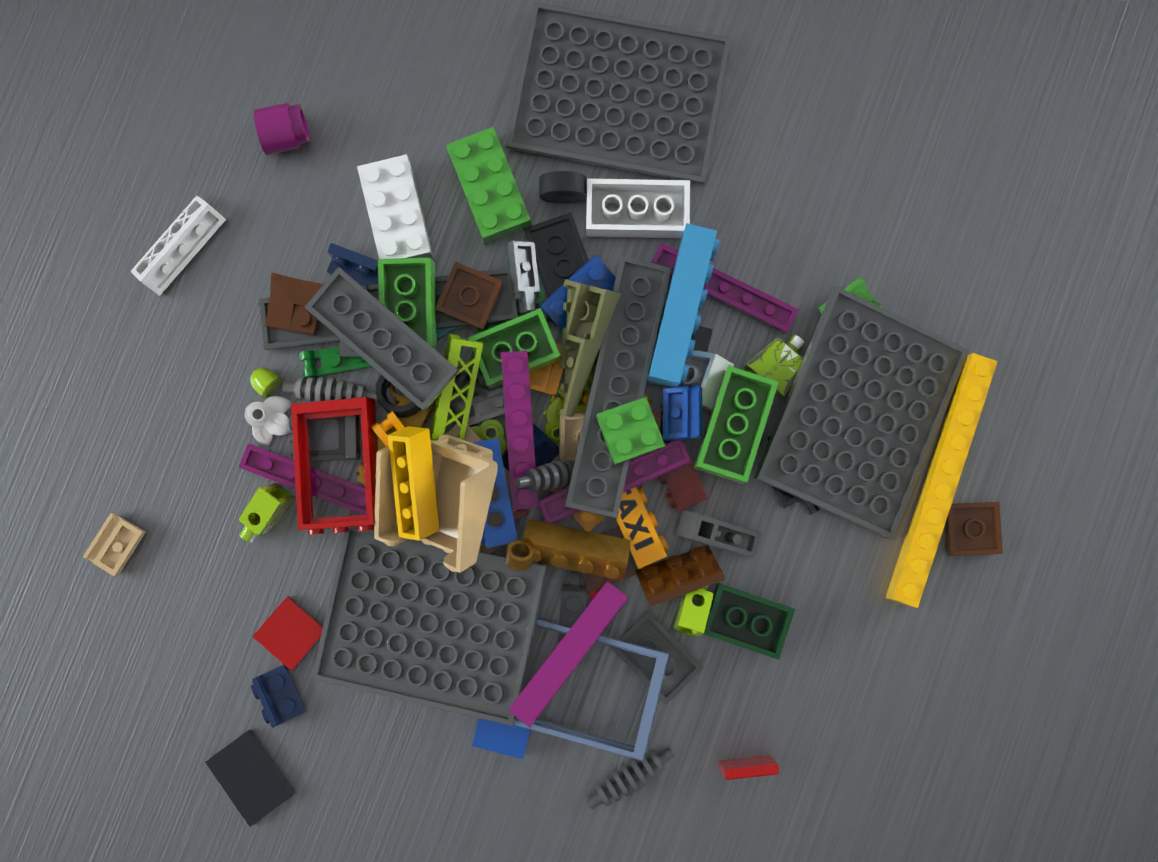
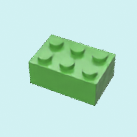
M541 308L468 338L471 341L483 343L479 366L486 384L491 390L503 385L501 352L527 350L529 374L561 361L560 353Z

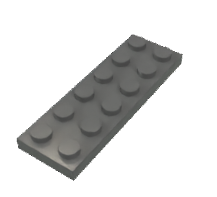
M340 267L334 271L305 306L311 314L423 411L428 409L460 371Z

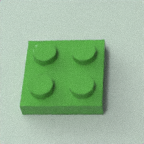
M646 397L596 415L614 465L665 446Z

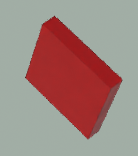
M288 596L252 637L292 671L319 641L323 626Z
M770 755L718 761L719 770L726 780L778 775L779 773L778 763Z

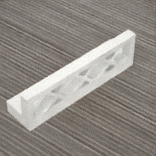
M196 196L130 272L160 296L226 219L203 199Z

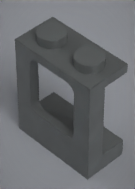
M292 415L289 416L290 430H292ZM360 415L308 420H337L339 429L338 448L336 450L310 451V461L360 460ZM290 441L289 444L291 456H294L293 441Z

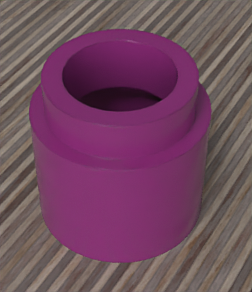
M288 102L254 110L255 127L265 155L299 149L301 144L310 142L306 118L300 104L291 106Z

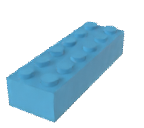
M686 223L646 383L665 388H676L679 384L683 385L684 381H686L689 366L685 365L686 359L689 360L690 356H692L695 340H691L692 334L696 335V331H698L702 315H698L697 312L702 310L708 291L703 289V287L708 285L714 267L709 262L714 260L720 240L715 239L717 230Z

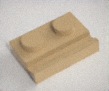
M111 512L83 558L90 560L112 576H119L146 532L126 519L121 518L118 514Z

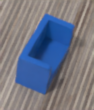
M479 718L472 746L523 759L531 729Z

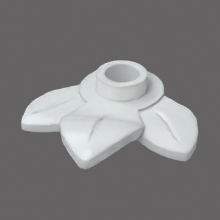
M271 396L264 402H252L246 407L244 412L245 420L252 426L253 437L259 443L269 446L273 435H287L293 432L289 428V418L284 414L292 404L290 400L284 397ZM256 409L261 410L263 413L262 418L255 419L252 416L253 411Z

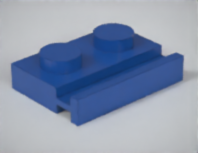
M695 385V387L685 386L663 389V440L669 442L691 440V438L702 439V387Z

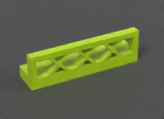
M448 335L444 357L456 368L458 361H460L462 366L458 368L460 371L457 374L465 369L470 379L468 384L459 389L454 382V377L436 398L430 428L432 440H439V435H444L445 427L454 420L460 427L458 437L456 438L464 440L483 348L482 342L461 339L459 335ZM461 346L476 348L474 358L464 364L460 358ZM470 365H472L471 372H470L469 369L467 368V367H469ZM454 386L457 391L452 394ZM467 390V394H466V398H465V396L463 395V392H465V391ZM460 395L465 401L464 408L454 414L450 409V402ZM448 412L452 415L449 419H447ZM462 415V419H461V423H460V421H459L457 418H459V417Z

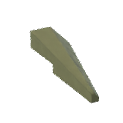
M565 279L564 287L568 290L567 302L563 303V310L567 312L566 328H562L561 368L565 369L564 384H560V391L564 393V407L560 409L559 414L573 417L619 300L620 293Z

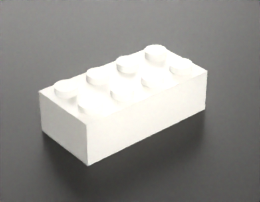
M407 154L357 166L379 259H434L412 166Z
M587 179L586 237L682 238L686 223L690 224V180Z

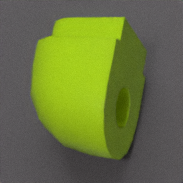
M265 367L257 368L250 376L251 386L263 398L269 397L283 380L274 371Z

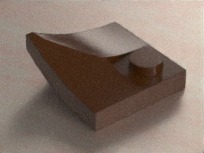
M272 273L265 326L277 330L317 336L320 321L305 306L323 284Z

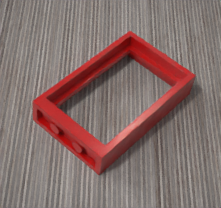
M360 397L291 404L298 530H308V535L324 534V528H333V533L349 532V527L358 526V531L374 530L376 458L378 452L377 434L372 429V426L376 424L375 399ZM361 415L367 515L314 518L308 420Z

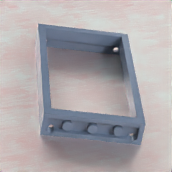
M537 618L535 625L536 627L562 634H567L571 629L570 626ZM601 635L596 643L656 658L635 746L536 719L529 728L516 717L515 725L643 761L670 653Z

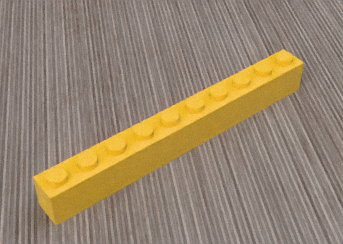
M975 353L969 354L966 358L941 425L885 597L886 599L909 607L918 608L994 375L998 362L996 360Z

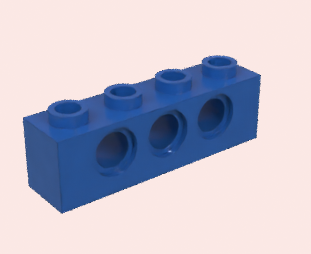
M495 438L474 442L473 444L491 449L493 453L492 459L498 465L494 484L498 495L495 500L490 501L487 518L493 512L499 513L503 518L502 524L498 527H491L487 523L486 518L481 544L486 543V548L510 544L518 539L499 440Z

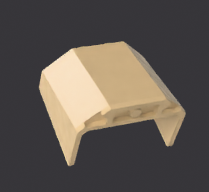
M439 435V440H430L439 531L420 541L450 553L444 557V566L452 572L461 573L477 561L498 465L492 459L493 453L491 449L450 435ZM389 446L377 452L374 539L384 542L388 546H398L408 539L401 538L398 534Z

